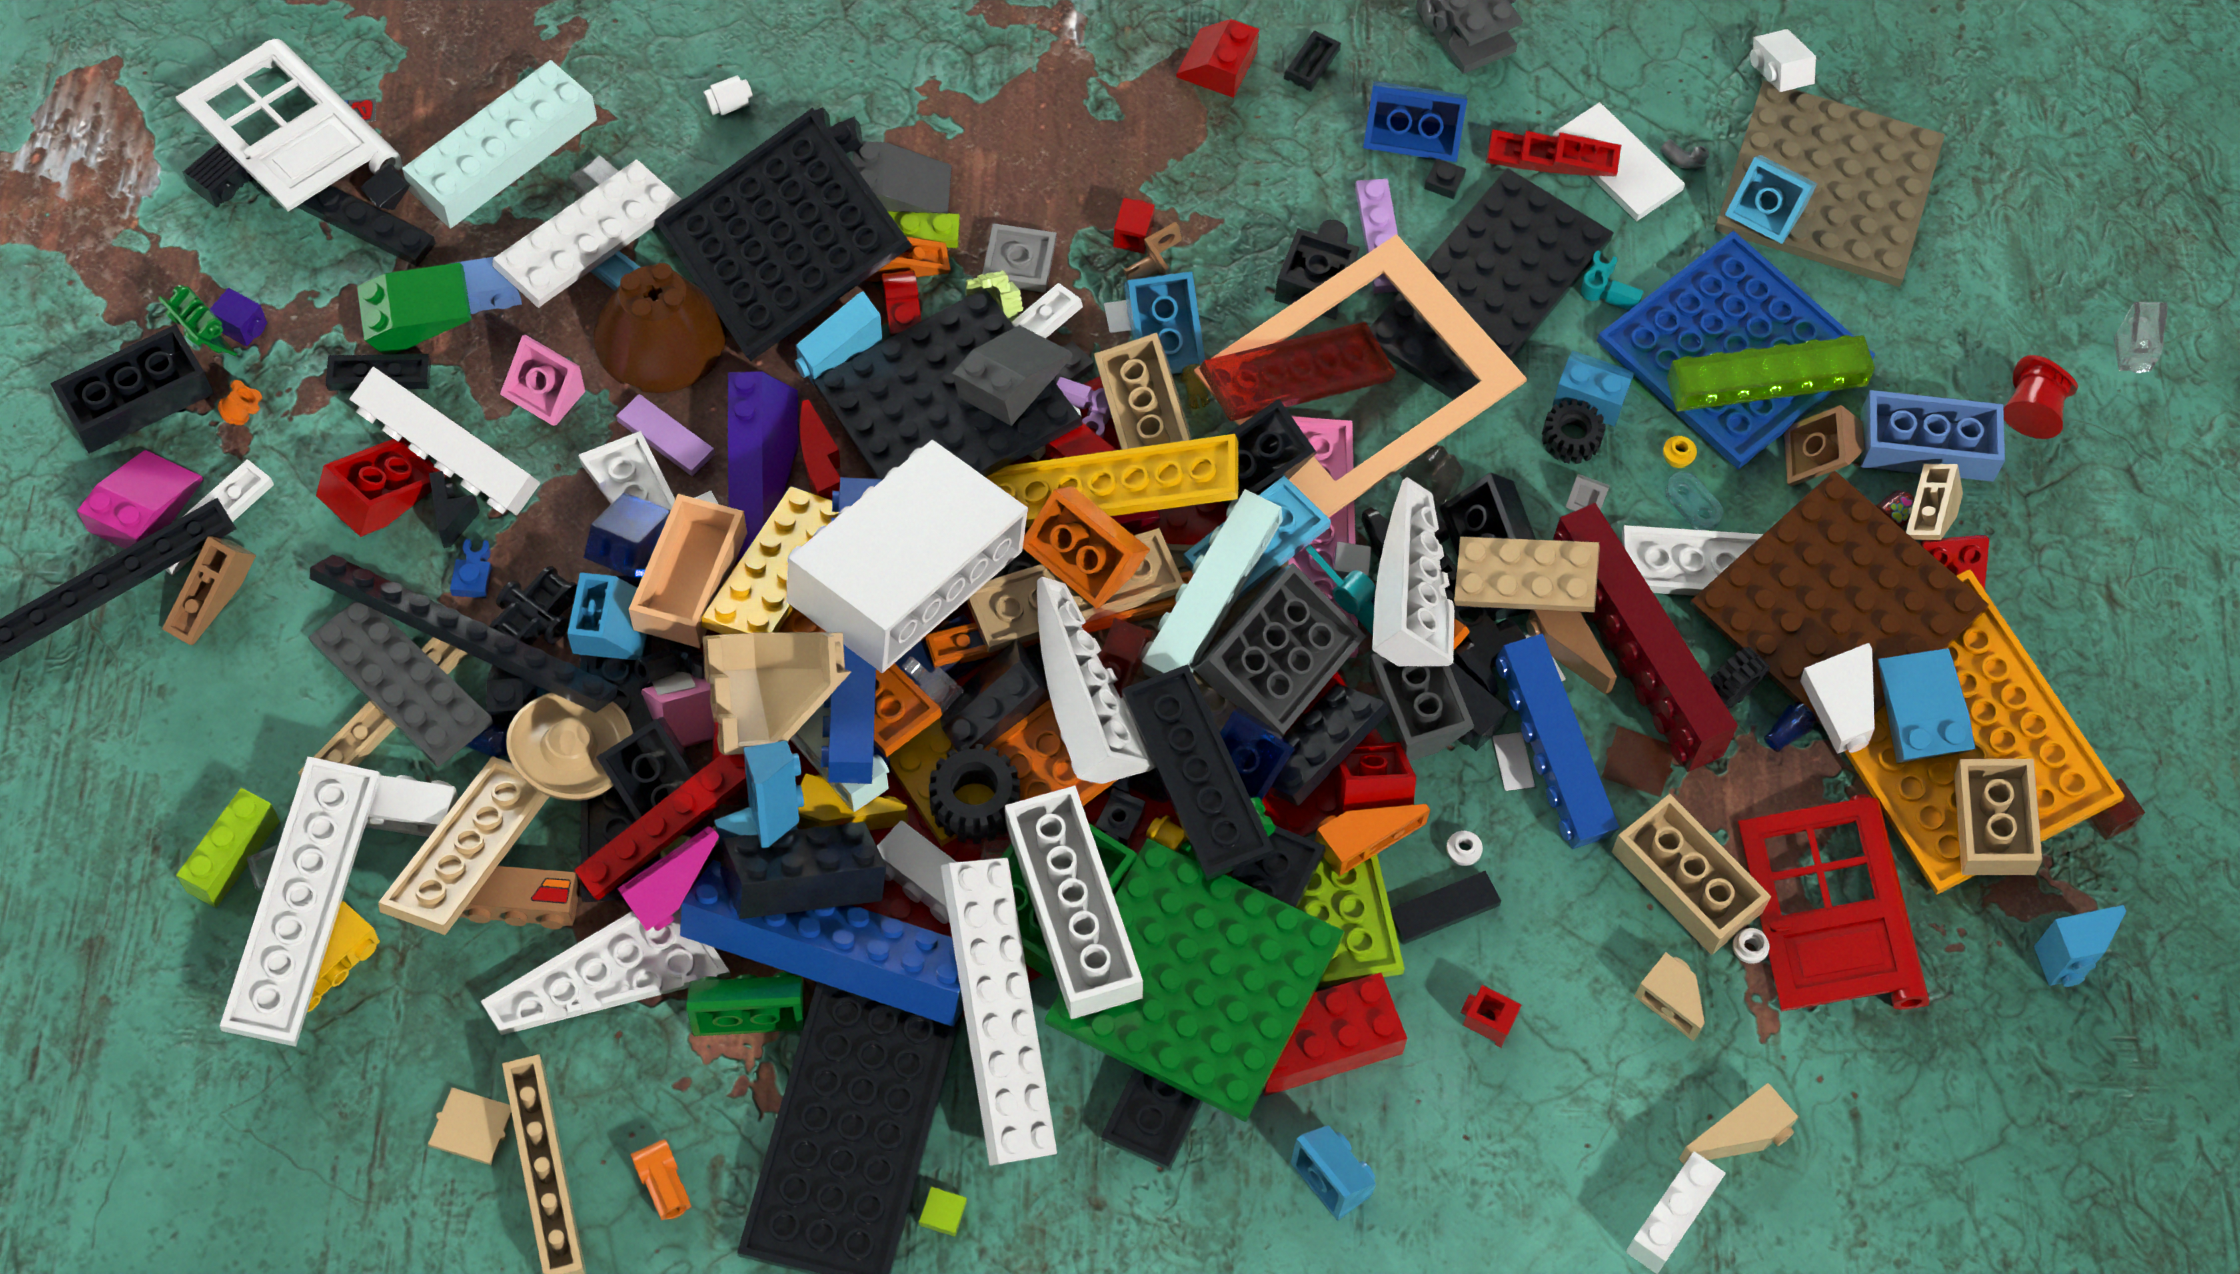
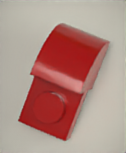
M914 270L881 274L891 337L922 321L918 287Z

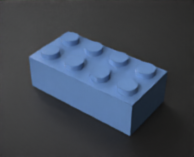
M1870 390L1860 411V420L1863 421L1865 450L1861 453V467L1921 474L1924 464H1958L1960 478L1994 482L2005 462L2003 404Z

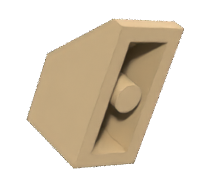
M1666 952L1640 983L1634 997L1694 1041L1705 1024L1696 974L1691 971L1685 961L1678 957H1672Z

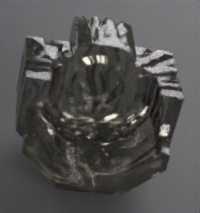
M1435 445L1423 452L1421 456L1410 461L1400 473V476L1403 480L1406 477L1410 478L1431 492L1436 510L1439 504H1444L1461 484L1464 469L1454 454H1448L1443 446Z

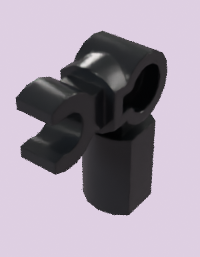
M679 642L670 645V652L664 649L638 658L634 664L637 679L645 683L670 676L675 672L692 673L696 678H705L704 655L694 646Z

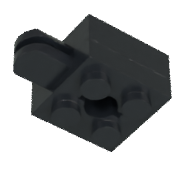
M1332 219L1325 220L1320 225L1317 234L1300 228L1297 229L1277 278L1274 301L1291 305L1358 260L1360 247L1347 243L1348 229L1342 222ZM1343 301L1323 313L1322 316L1336 320Z

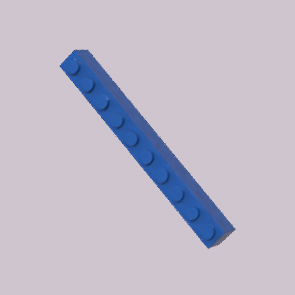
M840 477V491H833L832 512L840 513L844 507L852 506L869 487H875L882 479ZM844 645L845 669L851 671V673L824 701V708H831L830 716H823L822 738H829V746H822L821 768H828V783L872 784L876 668Z

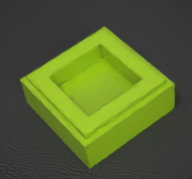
M931 1187L919 1220V1226L955 1237L967 1204V1198Z

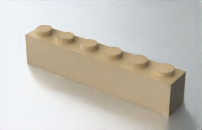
M538 1054L502 1063L543 1274H587L546 1070L541 1057Z

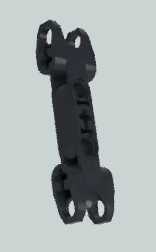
M1370 507L1363 511L1361 520L1370 539L1373 551L1380 560L1390 521L1384 518L1376 509ZM1436 511L1439 530L1434 533L1439 544H1442L1449 539V533L1446 524ZM1444 552V557L1440 559L1442 572L1448 573L1450 585L1445 588L1447 599L1453 601L1454 618L1466 625L1470 631L1453 651V662L1492 696L1497 698L1496 695L1499 689L1491 671L1493 667H1496L1497 655L1504 645L1526 639V636L1511 618L1495 624L1484 607L1455 606L1457 568ZM1461 618H1470L1474 622H1465Z

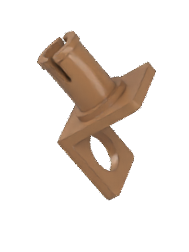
M1177 222L1144 239L1147 257L1123 269L1127 280L1147 278L1155 274L1161 276L1171 274L1168 265L1160 253L1182 240ZM1172 234L1166 242L1158 244L1164 236Z

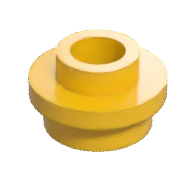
M1673 436L1665 442L1663 455L1670 466L1684 468L1695 460L1697 448L1689 438ZM1676 448L1682 449L1685 452H1679Z

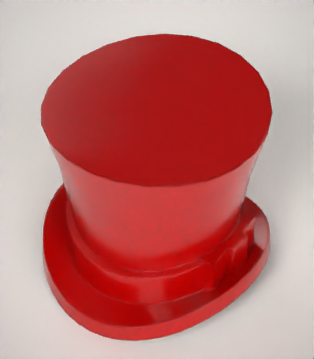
M2038 355L2025 356L2017 362L2014 368L2012 379L2016 390L2003 408L2004 421L2014 430L2028 437L2036 439L2056 437L2063 429L2064 401L2067 397L2076 393L2078 384L2067 371L2053 361Z

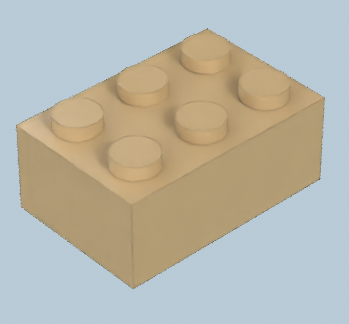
M1960 759L1954 773L1962 875H2036L2042 862L2034 759Z

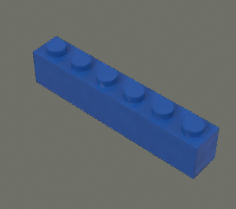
M1543 633L1504 645L1497 655L1496 667L1500 677L1506 678L1510 689L1508 692L1510 704L1520 714L1522 735L1527 743H1531L1534 750V765L1538 774L1544 776L1548 786L1546 788L1547 799L1551 807H1556L1560 817L1559 829L1565 841L1569 840L1571 848L1575 849L1612 837L1619 829V825Z

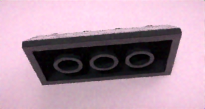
M1490 472L1439 506L1457 557L1459 555L1460 537L1536 540L1514 481ZM1484 607L1493 621L1530 613L1531 609Z

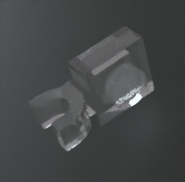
M911 656L901 666L911 677L920 683L918 686L941 708L942 714L964 691L939 666H936L929 673Z

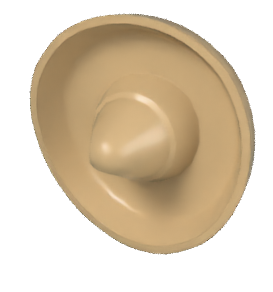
M549 693L531 701L516 714L508 728L506 745L514 768L530 786L556 799L579 801L599 796L614 786L596 757L633 734V730L624 711L613 701L597 713H594L554 693Z

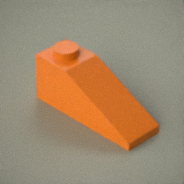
M906 237L912 247L865 281L881 282V274L914 270L916 277L948 274L951 269L946 243Z
M1427 804L1346 811L1338 817L1331 815L1318 825L1315 842L1325 845L1324 858L1338 877L1426 825L1430 808Z

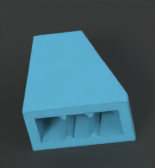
M864 291L853 297L796 345V368L803 378L808 377L813 385L812 379L818 378L845 361L882 342L881 315Z

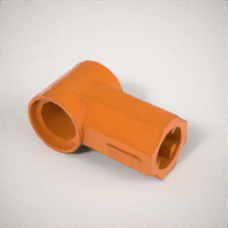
M666 1139L630 1154L641 1183L647 1186L661 1221L674 1219L691 1208L689 1197L676 1172L678 1167Z

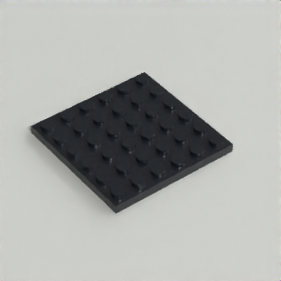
M813 108L655 220L700 289L709 297L715 311L750 361H753L912 247L909 240Z
M986 288L858 354L818 378L812 379L815 388L876 478L882 480L885 479L887 473L892 468L899 467L908 460L915 449L924 447L931 440H934L981 475L987 477L1083 425L1081 416L1054 380L1045 387L1012 426L959 398L952 372L973 349L1015 328Z

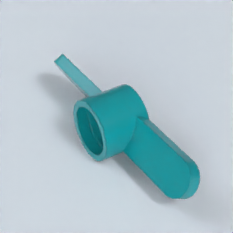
M1308 545L1305 548L1307 552L1337 584L1332 591L1336 603L1347 613L1354 614L1373 635L1374 604L1371 600L1375 597L1376 591L1373 581L1366 574L1358 570L1351 571L1342 580L1312 545Z

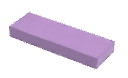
M640 394L616 415L617 421L632 433L641 431L647 444L692 477L715 455L713 447Z

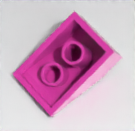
M144 450L99 482L78 508L77 512L88 532L126 549L171 524L204 479L199 474Z
M710 826L617 888L646 931L654 928L657 932L675 919L672 914L681 906L719 838L717 832Z

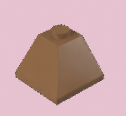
M1840 405L1793 423L1784 432L1787 484L1794 486L1850 465L1865 450L1863 421Z

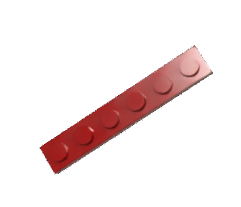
M744 754L719 755L577 867L574 871L592 896L599 901L745 786L747 780Z

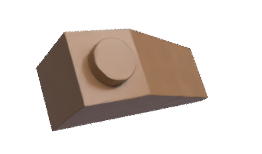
M208 536L162 629L185 643L194 645L241 587L256 554L229 539Z
M1531 609L1526 622L1529 635L1532 637L1543 633L1553 658L1602 693H1610L1617 675L1581 612Z

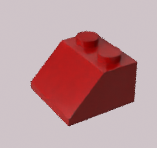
M1233 19L1200 28L1176 73V78L1234 98L1257 54L1260 29Z
M1400 742L1358 744L1333 770L1335 798L1341 814L1354 810L1414 805L1416 775Z

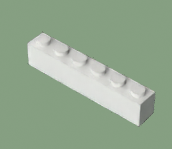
M372 367L350 397V400L359 406L356 413L372 424L376 419L384 423L385 426L382 431L399 442L402 437L410 441L409 450L424 460L428 455L437 460L434 467L443 471L448 477L451 478L454 473L463 478L460 485L475 496L482 491L490 497L486 503L501 514L509 510L517 516L540 485V482L375 367Z

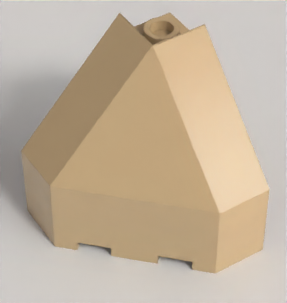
M752 632L703 636L704 669L706 682L710 683L711 688L710 703L713 720L718 722L719 734L717 735L719 751L724 755L744 754L743 747L781 741L788 742L851 673V671L845 669L843 632Z

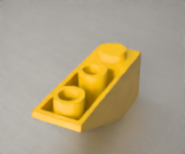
M806 773L801 783L804 807H798L799 822L796 824L798 828L807 829L815 826L824 827L849 822H865L869 830L895 827L901 820L906 824L908 822L907 805L895 797L884 796L882 798L877 796L856 812H853L822 775L813 776Z
M344 901L341 902L307 1013L320 1003L321 997L332 986L340 985L347 978L349 970L360 960L364 961L369 958L380 942L374 928Z

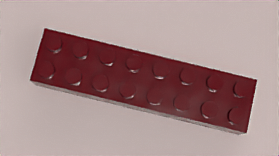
M1590 504L1560 517L1553 541L1599 542L1600 552L1595 612H1584L1588 621L1594 622L1598 628L1605 648L1611 650L1618 660L1617 663L1621 674L1625 678H1629L1635 687V694L1640 704L1646 706L1650 711L1656 730L1667 738L1675 760L1679 763L1682 762L1687 772H1690L1723 757L1738 724L1597 504Z

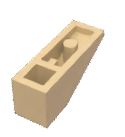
M1958 464L1923 465L1906 533L1914 540H1941L1957 518L1963 495Z
M1767 1083L1686 1146L1679 1160L1684 1165L1694 1151L1706 1160L1762 1151L1773 1142L1778 1147L1794 1134L1791 1127L1798 1119V1115L1773 1087Z

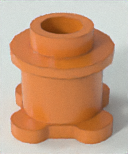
M234 380L230 384L232 392L227 397L222 398L217 404L218 411L222 419L227 423L244 425L249 420V413L256 414L260 410L258 402L263 397L258 390L245 386L240 380Z

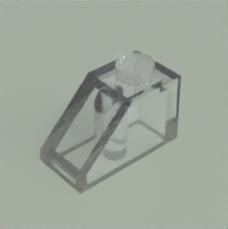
M2133 303L2114 336L2119 371H2132L2134 373L2152 371L2162 354L2168 311L2167 303Z

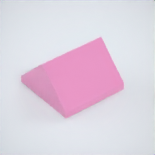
M522 335L500 395L549 424L557 425L585 393L580 366L529 336Z
M691 675L696 685L695 688L662 695L657 694L654 686L644 688L641 691L652 719L664 717L683 748L713 740L714 720L710 703L711 688L710 683L706 682V676L703 679H699Z

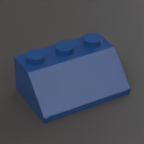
M1374 81L1363 148L1457 162L1468 100L1467 95Z

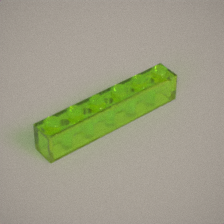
M1844 335L1831 340L1819 341L1814 339L1800 344H1778L1774 347L1763 349L1747 348L1740 352L1732 353L1716 352L1709 356L1695 358L1685 356L1672 361L1666 379L1676 411L1678 412L1864 387L1868 385L1875 366L1864 335L1853 337Z

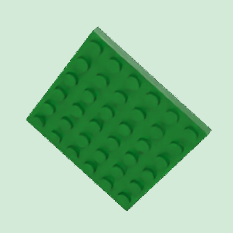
M1147 838L1114 896L1143 980L1142 999L1070 1019L1062 992L1060 991L1045 1017V1024L1246 1122L1344 937V930L1225 874L1206 881L1197 861Z

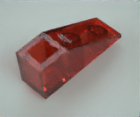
M1115 617L1099 659L1105 670L1112 668L1118 679L1113 685L1120 698H1122V689L1131 686L1142 663L1140 659L1141 653L1147 642L1150 641L1153 631Z

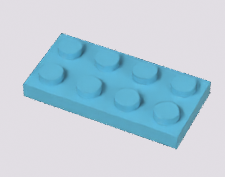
M1285 476L1258 495L1282 507L1283 521L1235 602L1330 527L1331 520ZM1214 531L1183 554V561L1191 569H1193L1197 558L1201 554L1206 555L1211 546L1209 541Z

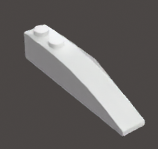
M1408 477L1402 480L1380 559L1374 601L1372 650L1397 666H1449L1453 663L1455 610L1453 601L1447 599L1445 588L1450 585L1448 573L1442 572L1440 559L1444 557V552L1434 533L1439 530L1433 495Z
M1040 577L1037 580V604L1043 665L1052 706L1061 731L1060 736L1067 747L1074 773L1078 779L1104 784L1152 770L1154 765L1123 697L1120 698L1113 685L1118 679L1112 668L1105 670L1097 655L1101 648L1096 639L1083 630L1082 625L1086 621L1065 583Z

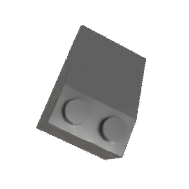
M863 141V146L854 150V166L887 211L948 214L952 165L886 142Z
M1018 325L973 349L952 372L959 398L1012 426L1073 355L1069 350Z

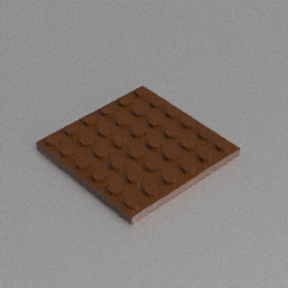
M1835 470L1690 602V606L1739 651H1742L1745 647H1751L1770 666V670L1766 675L1821 726L1823 725L1800 682L1804 668L1869 643L1872 648L1875 715L1886 705L1878 659L1946 649L1989 606L1986 601Z

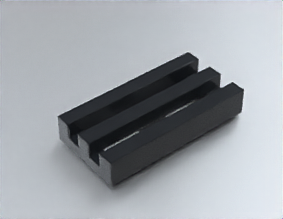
M1314 30L1284 72V79L1287 81L1295 80V85L1299 87L1304 84L1306 85V90L1311 92L1340 51L1341 43ZM1317 41L1322 42L1301 73L1297 72ZM1330 46V49L1325 54L1321 62L1318 64L1312 75L1308 77L1309 73L1316 65L1320 57L1323 55L1327 47Z

